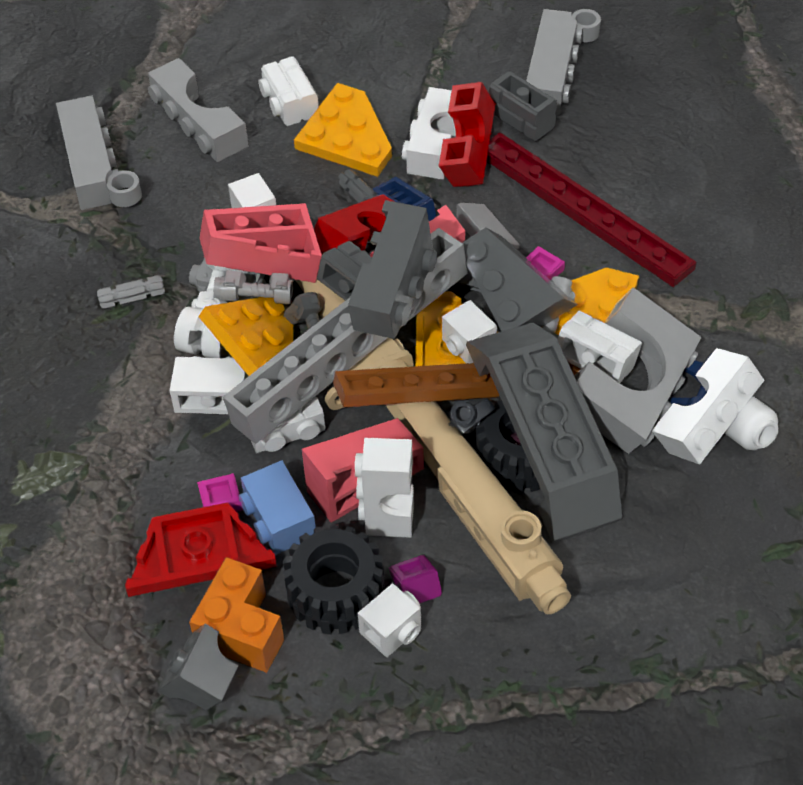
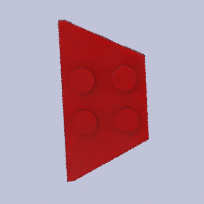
M227 502L152 517L146 532L147 539L140 546L136 556L137 565L132 577L127 578L125 586L128 597L213 580L226 557L260 570L277 567L273 551L271 549L267 550L261 544L253 529L239 519V514Z

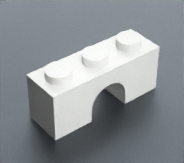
M429 87L426 98L420 99L418 120L413 119L410 128L411 139L404 142L402 159L407 160L408 174L444 179L445 175L438 166L443 139L456 136L453 119L448 113L452 90Z
M718 348L715 349L695 375L707 391L706 395L699 402L690 406H681L673 403L652 430L669 454L699 465L765 381L748 356Z
M364 438L363 453H356L355 477H357L356 496L359 499L358 520H365L366 535L412 537L414 489L413 484H411L413 455L412 440Z

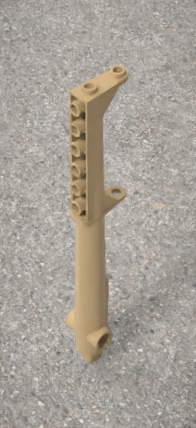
M317 278L315 283L295 280L303 293H317L322 308L318 314L322 319L344 302L341 297L322 284ZM387 338L349 370L414 367L413 357L408 350L404 349L399 339ZM332 387L325 395V403L332 410L344 408L340 398L336 399L338 394L335 387ZM437 402L385 404L395 419L398 418L424 447V461L438 479L439 491L518 600L531 598L539 611H543L545 614L556 613L566 606L571 598V594L567 590V584L560 576L563 571V564L541 536L540 520L533 513L520 509L456 427L452 428L448 425L450 419Z

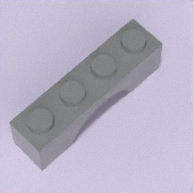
M180 58L148 72L150 82L148 92L151 99L155 103H160L171 120L175 119L181 125L183 132L188 137L192 136L197 141L199 148L204 154L208 153L216 162H219L248 147L246 124L228 106L206 108L194 103L199 97L196 76Z

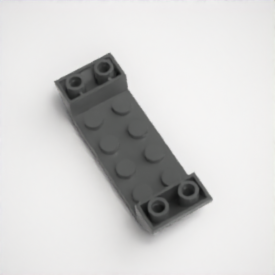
M529 323L467 341L466 347L479 376L490 373L545 497L538 507V511L552 543L620 521L622 519L618 470L557 338L535 323Z

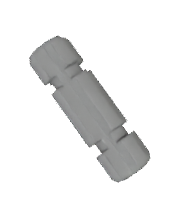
M155 275L147 277L145 282L142 279L115 285L116 289L111 290L110 287L99 289L97 296L101 308L106 309L114 307L116 302H120V305L147 299L146 295L149 294L152 297L163 295L165 288L161 276Z

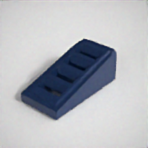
M397 177L373 188L377 193L376 195L384 194L398 203L427 208L429 222L436 218L433 199Z

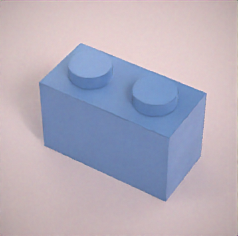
M282 460L241 477L243 493L239 494V500L247 516L250 514L254 515L257 521L254 523V527L261 543L265 544L268 542L275 555L288 550L293 543L300 544L299 537L304 533L308 535L314 534V528H316L314 515Z

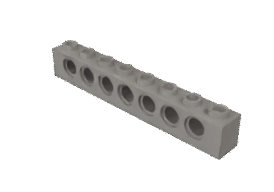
M440 228L431 233L433 250L437 252L435 268L432 272H428L424 280L421 296L418 299H414L410 307L408 321L467 274L464 244ZM350 298L223 396L231 424L253 443L257 444L333 382L335 371L350 369L387 339V337L353 330L348 309Z

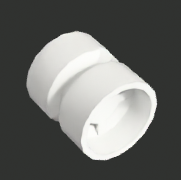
M185 307L180 313L175 326V348L178 351L194 355L202 351V355L206 358L229 357V352L198 317L202 310Z

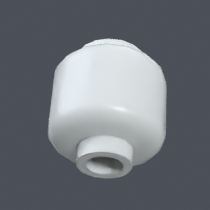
M752 396L725 431V434L746 450L765 448L775 440L778 434L777 414L770 407Z

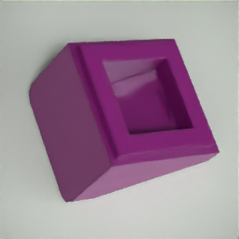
M424 555L388 568L396 587L402 592H410L419 603L437 598L442 594L438 572Z

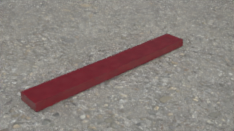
M501 132L490 139L486 160L488 163L673 288L695 270V260Z

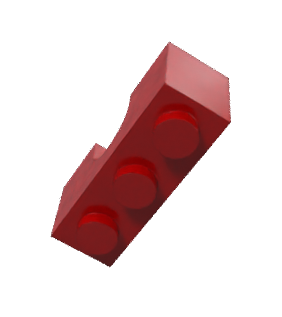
M482 82L452 86L448 113L453 119L456 137L443 139L438 166L453 187L483 184L495 102Z
M382 194L319 217L314 226V232L321 254L323 255L324 252L333 248L337 249L339 245L347 241H351L361 251H365L367 241H371L374 231H382L386 220L385 213L382 212L385 200H393Z

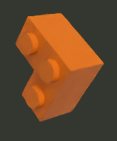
M226 557L189 623L192 632L205 623L219 631L217 643L224 657L267 673L284 641L281 616L259 608L266 596L262 570Z

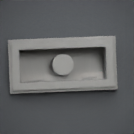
M457 204L456 219L471 237L486 227L501 235L516 249L520 247V244L485 204Z

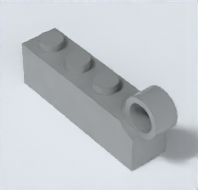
M543 9L526 81L557 100V109L554 113L556 115H560L562 104L569 102L571 85H567V83H573L575 65L571 63H577L579 45H575V43L591 42L599 37L601 17L596 11L581 9L572 14V12Z
M93 95L56 103L80 209L84 210L111 204V202L118 207H129L138 203L142 197L138 176L131 171L111 170V167L117 166L113 148L106 149V146H111L107 127L101 128V126L106 125L102 107L96 108Z

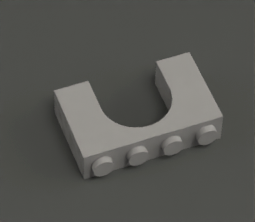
M634 287L615 304L605 324L642 342L638 355L647 369V390L637 391L621 385L590 361L574 375L600 433L628 454L639 445L647 446L655 435L652 432L654 425L670 408L671 403L668 399L683 384L685 377L682 376L685 367L689 368L697 358L698 352L695 349L701 339V336Z

